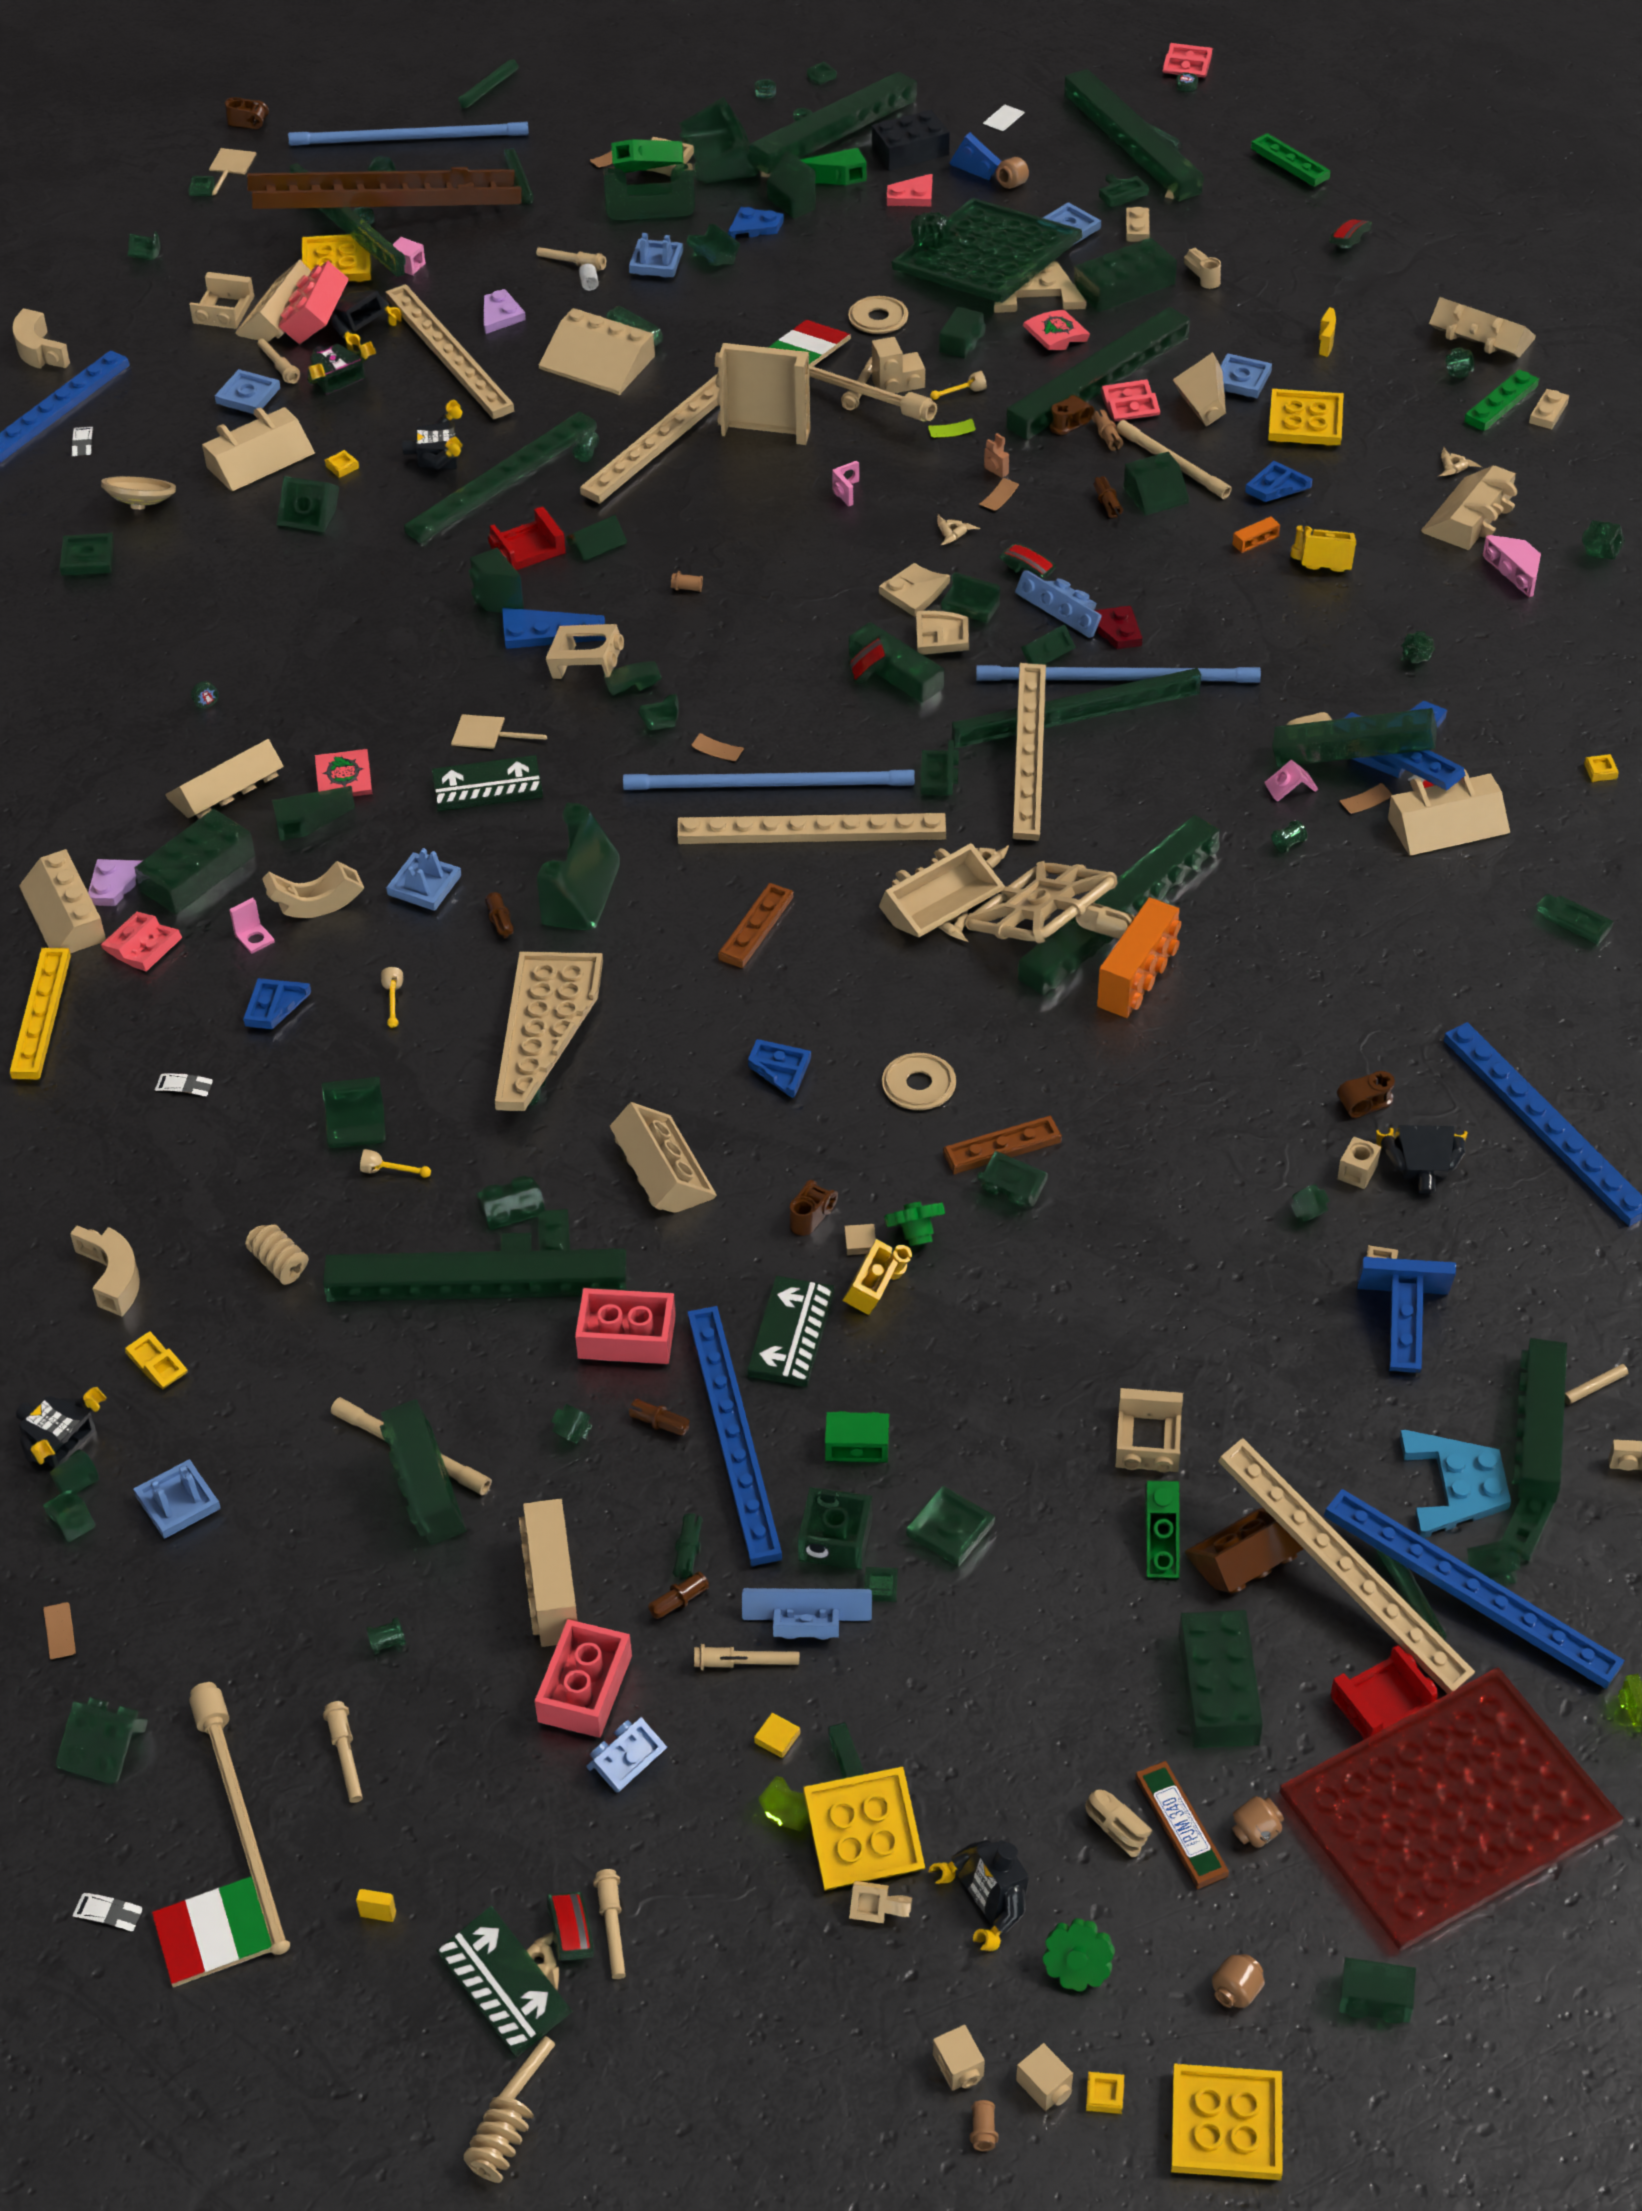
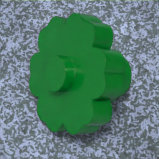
M921 1201L903 1205L904 1210L884 1216L886 1228L902 1225L904 1238L908 1240L909 1247L933 1242L931 1234H934L931 1218L945 1215L943 1202L922 1206Z
M1075 1918L1070 1926L1065 1923H1058L1046 1938L1045 1945L1047 1949L1042 1958L1047 1973L1052 1977H1060V1983L1064 1988L1083 1991L1087 1984L1099 1987L1110 1976L1112 1970L1111 1961L1115 1954V1948L1111 1944L1110 1936L1103 1932L1097 1933V1925L1092 1921Z

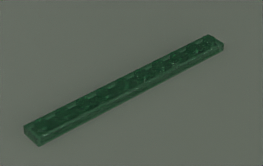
M298 163L290 165V173H309ZM350 207L318 208L342 230L350 234L357 243L396 277L405 275L404 265L406 264L404 254L374 230L370 224H367L358 214L352 211Z
M579 411L404 525L405 533L423 543L596 430V421Z
M1198 668L1046 701L1044 706V728L1200 694L1201 673ZM1017 708L952 722V743L954 747L959 748L1016 735Z

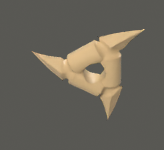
M1444 447L1441 459L1445 470L1439 476L1457 474L1467 469L1468 466H1482L1469 459L1466 460L1464 456L1453 453L1450 455Z
M938 514V527H940L945 537L941 545L957 540L967 530L981 529L958 520H947L946 522Z
M1009 845L998 851L981 847L979 850L978 848L976 849L983 858L987 859V864L993 869L1004 858Z
M968 910L938 927L950 936L969 942L962 933Z
M559 1929L534 1941L535 1944L533 1943L519 1957V1961L499 1963L520 1975L524 1973L527 1976L539 1978L547 1976V1979L557 1992L559 1967H556L557 1963L552 1948L549 1945ZM539 1956L544 1959L543 1964L532 1963Z

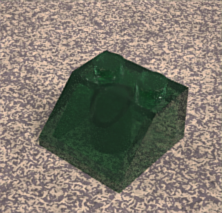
M1169 451L1125 464L1123 487L1145 516L1189 503V496L1180 465Z
M284 476L277 525L325 532L336 512L339 486L326 482Z
M498 548L470 558L471 569H469V575L474 587L471 589V593L476 603L479 602L486 611L502 613V608L524 609L521 576Z

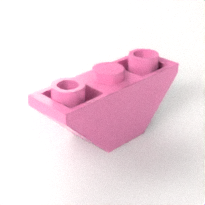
M1494 535L1486 536L1483 557L1516 585L1519 590L1529 598L1534 595L1541 554L1526 540Z

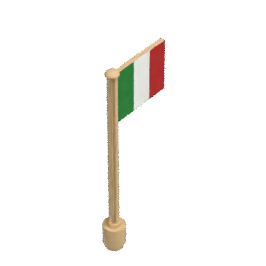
M805 320L768 347L809 352V377L899 406L902 414L925 422L931 421L936 415L937 405L931 398L913 392L900 396L813 367L850 340L851 334Z
M205 1682L195 1686L190 1692L189 1702L197 1729L210 1735L251 1876L152 1912L173 1987L269 1952L280 1955L287 1952L290 1948V1942L286 1941L223 1733L224 1727L229 1722L228 1711L221 1690L212 1682Z

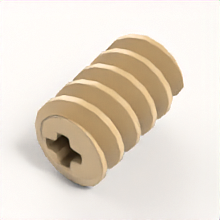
M276 1224L255 1227L246 1238V1248L283 1285L296 1281L308 1264V1255L301 1252V1249L294 1245V1242Z
M498 2096L491 2100L489 2104L490 2110L484 2113L483 2122L476 2129L477 2135L470 2141L471 2148H468L463 2155L464 2161L474 2173L494 2183H501L503 2180V2176L496 2169L507 2170L510 2166L503 2156L514 2157L516 2154L515 2149L509 2143L519 2145L522 2142V2137L515 2131L526 2132L529 2128L522 2118H534L530 2109L521 2102L509 2097Z

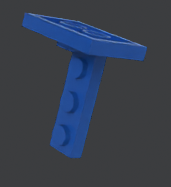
M1363 1257L1358 1274L1357 1289L1391 1291L1389 1371L1421 1372L1423 1293L1448 1295L1456 1275L1455 1262Z

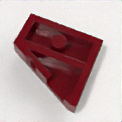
M1131 606L1094 610L1101 614L1097 633L1103 638L1108 639L1109 643L1116 649L1142 646L1143 638Z

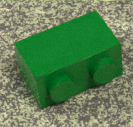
M827 1412L825 1435L826 1461L888 1463L889 1414L878 1412Z

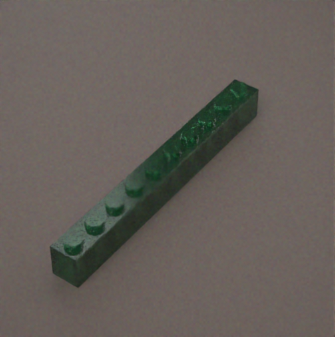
M1084 69L1065 76L1064 95L1165 189L1171 190L1178 201L1202 194V185L1204 183L1202 172L1192 165L1189 160L1181 155L1177 149L1170 145L1166 139L1159 135L1154 128L1147 124L1088 69Z
M896 72L749 145V165L766 174H770L916 101L917 81L900 72Z
M1169 306L1015 404H1012L1007 408L1006 428L1026 440L1030 439L1050 426V423L1053 421L1052 405L1072 395H1076L1085 402H1088L1101 394L1102 386L1120 382L1189 338L1190 318Z
M1193 815L1117 878L1115 888L1110 889L1093 903L1136 917L1149 897L1156 900L1162 899L1173 886L1180 884L1186 875L1192 870H1197L1205 859L1213 856L1218 851L1220 846V829ZM1074 917L1055 933L1045 938V942L1039 943L1019 960L1018 980L1044 996L1052 988L1058 987L1066 976L1074 973L1085 960L1092 958L1098 949L1104 944L1110 943L1114 937L1086 930L1078 925Z
M615 1248L326 1255L323 1285L327 1302L582 1297L583 1288L627 1291L628 1264L626 1249Z

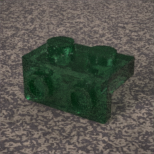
M709 224L706 235H688L686 244L692 247L696 254L704 256L707 262L714 266L734 264L740 246L738 241L715 224Z
M955 572L952 576V587L941 601V609L988 623L1000 605V586Z
M954 740L948 741V751L922 750L921 794L952 795L953 784H958V768H953V766H959V750H954Z
M998 1151L994 1152L984 1173L979 1172L977 1175L983 1190L993 1195H997L1000 1192L1008 1196L1007 1200L1020 1207H1023L1024 1203L1034 1207L1049 1177L1046 1172Z
M520 1176L511 1180L509 1184L502 1186L498 1184L485 1187L482 1192L476 1193L478 1204L485 1212L487 1224L491 1230L537 1217L546 1212L540 1187L532 1177Z

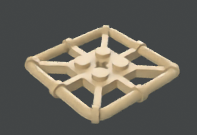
M1044 861L1037 862V866L1027 871L1008 887L1005 886L1004 890L997 893L996 896L976 911L967 915L965 926L972 931L994 934L1000 939H1007L1009 937L1024 941H1036L1039 944L1045 942V938L1055 933L1075 916L1080 917L1085 913L1088 906L1110 889L1115 888L1117 876L1113 872L1087 869L1084 865L1080 864L1069 866L1045 863ZM1048 873L1060 875L1055 880L1046 878ZM1090 891L1079 900L1072 898L1077 894ZM1057 909L1065 910L1044 926V921L1051 916V913ZM1005 917L997 924L988 922L998 918ZM1024 919L1033 920V930L1016 928L1015 926Z

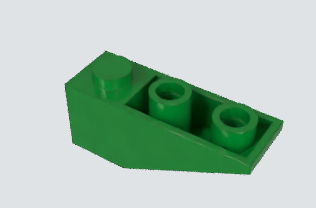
M632 139L611 143L612 164L620 174L684 164L682 141Z
M858 148L796 160L795 179L797 182L850 185L867 181L866 160Z
M1147 1481L1145 1484L1147 1578H1179V1481Z

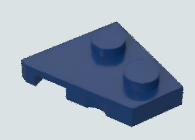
M969 133L964 137L949 164L990 180L995 175L1001 160L973 134Z
M740 207L728 230V239H736L735 234L748 233L749 237L777 234L784 222L783 213L757 210L751 207Z
M1273 461L1246 484L1245 493L1267 502L1310 489L1313 479Z
M258 978L244 1016L245 1027L273 1029L311 994L310 984Z
M756 1039L748 1058V1067L788 1096L795 1098L811 1060V1051Z

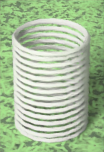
M592 264L582 265L579 269L582 287L588 291L596 289L599 284L596 268Z

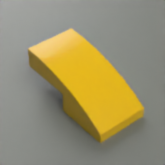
M1328 308L1320 324L1319 339L1321 342L1319 355L1326 357L1329 356L1334 342L1336 325L1334 308Z
M151 1331L125 1348V1353L161 1389H165L188 1373L186 1367L170 1348L166 1350Z

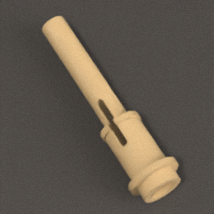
M538 247L536 251L539 257L577 263L579 267L584 264H592L598 272L606 267V257L601 253L595 255L579 251L575 254Z
M259 339L257 342L258 346L275 363V369L282 374V379L286 383H296L300 378L299 369L296 366H292L286 358L281 357L265 339Z
M872 357L868 360L857 379L858 382L866 384L872 374ZM848 390L841 397L842 406L847 410L856 409L860 404L859 399L862 394Z
M701 1644V1647H694V1667H701V1670H704V1667L734 1668V1664L799 1665V1652L734 1651V1647H704V1644ZM721 1656H730V1657H734V1656H746L747 1659H733V1658H720V1657H721Z
M335 1701L325 1706L323 1718L328 1722L332 1745L337 1746L349 1800L351 1803H357L363 1797L350 1746L353 1737L347 1719L349 1709L347 1706H344L343 1702Z
M604 1869L596 1873L593 1885L598 1890L599 1913L605 1918L612 1978L622 1979L626 1975L618 1914L622 1911L618 1893L620 1877L616 1875L615 1870Z

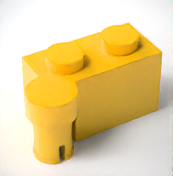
M1303 525L1296 527L1295 543L1291 546L1290 553L1292 558L1301 560V564L1309 569L1316 570L1320 569V567H1325L1336 572H1343L1345 569L1352 570L1356 547L1354 533L1314 529L1311 536V527L1305 526V530H1302Z
M876 1239L866 1254L843 1301L870 1315L880 1300L889 1280L901 1278L906 1271L907 1263L912 1257L910 1248L905 1245H898L893 1253H891L892 1247Z

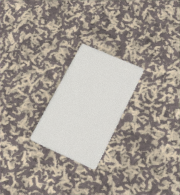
M1003 105L983 124L1004 131L1025 112Z

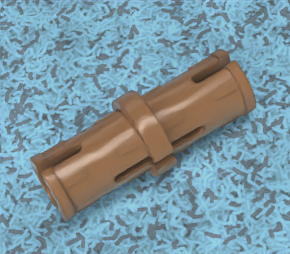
M1100 410L1102 417L1096 411L1092 419L1098 427L1100 437L1105 439L1111 451H1116L1113 444L1116 445L1117 449H1120L1123 445V440L1117 433V426L1114 422L1110 421L1105 410Z

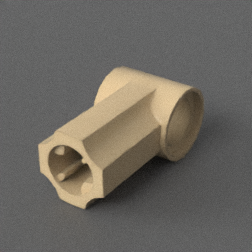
M1197 248L1190 249L1187 255L1184 256V264L1200 277V285L1208 289L1218 287L1221 282L1220 260L1213 257L1208 258Z

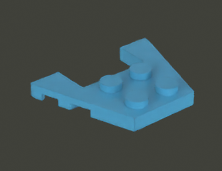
M1401 1430L1400 1442L1404 1460L1437 1459L1446 1506L1416 1508L1415 1518L1419 1536L1427 1538L1431 1536L1432 1532L1444 1528L1447 1531L1456 1528L1457 1523L1469 1519L1476 1521L1510 1508L1511 1499L1500 1449L1409 1430Z

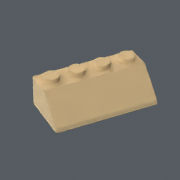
M301 260L297 261L272 283L235 333L240 337L254 340L265 339L267 342L274 337L279 339L285 333L278 327L282 320L281 313L289 306V297L297 290L296 284L303 275L308 276L311 270Z
M267 739L165 795L187 818L196 815L200 819L213 812L210 807L216 803H219L220 807L235 800L233 794L241 791L244 795L257 788L255 782L263 779L266 783L279 776L277 770L284 766L270 740Z
M64 849L41 857L19 887L48 948H69L70 953L104 942L106 937L101 918L67 850Z
M630 1102L610 1125L615 1135L616 1143L623 1149L627 1156V1163L633 1167L638 1176L639 1184L645 1188L650 1197L649 1202L656 1209L677 1213L713 1200L717 1196L671 1115Z

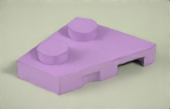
M505 289L497 290L484 296V331L486 334L526 320L524 310Z
M97 859L88 891L95 906H116L123 899L124 894L136 886L135 880L142 873L147 874L150 871L149 861Z

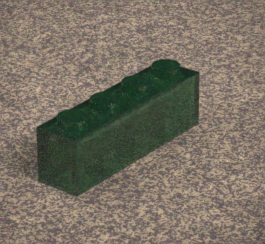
M869 622L849 636V656L852 659L866 646L879 638L885 656L868 668L918 701L924 703L944 688V668L875 624Z

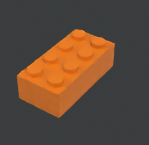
M1151 897L1148 898L1099 969L1097 1007L1125 1018L1129 1017L1133 1009L1137 1010L1140 1007L1144 993L1152 989L1155 977L1158 973L1162 974L1164 972L1170 955L1174 956L1179 948L1180 941L1177 940V934L1181 928V921H1179L1180 908Z

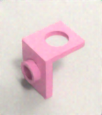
M858 461L832 470V489L835 495L840 497L848 506H852V484L859 482ZM853 470V475L849 479L843 476L846 471Z
M1292 759L1265 781V785L1277 802L1301 782L1315 792L1318 790L1309 773Z
M253 898L229 910L234 935L251 954L275 942L274 938L260 924L257 904ZM255 934L264 937L259 943L248 941L249 937Z

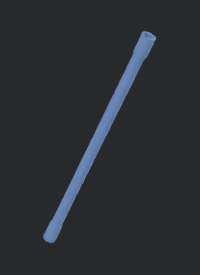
M512 122L507 124L313 133L289 132L288 138L290 146L364 141L498 135L523 136L529 135L528 122Z
M999 665L976 666V681L1019 680V667H1001ZM1046 667L1045 680L1234 681L1237 683H1260L1261 669L1260 667Z
M914 770L690 775L623 774L624 790L831 785L914 786Z

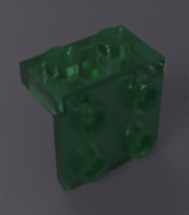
M380 1077L322 1083L326 1110L327 1143L330 1148L376 1144L386 1140L384 1102Z
M89 1697L88 1702H73L56 1760L57 1767L107 1783H116L120 1778L132 1732H145L148 1719L139 1717V1710L125 1706H119L118 1710L108 1708V1701Z

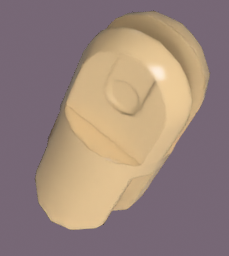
M1092 903L1088 906L1085 913L1080 917L1075 916L1076 922L1080 927L1117 939L1122 937L1135 918L1131 914L1097 903Z
M1095 1790L1086 1800L1085 1807L1088 1815L1131 1857H1136L1153 1830L1125 1804H1122L1107 1791Z

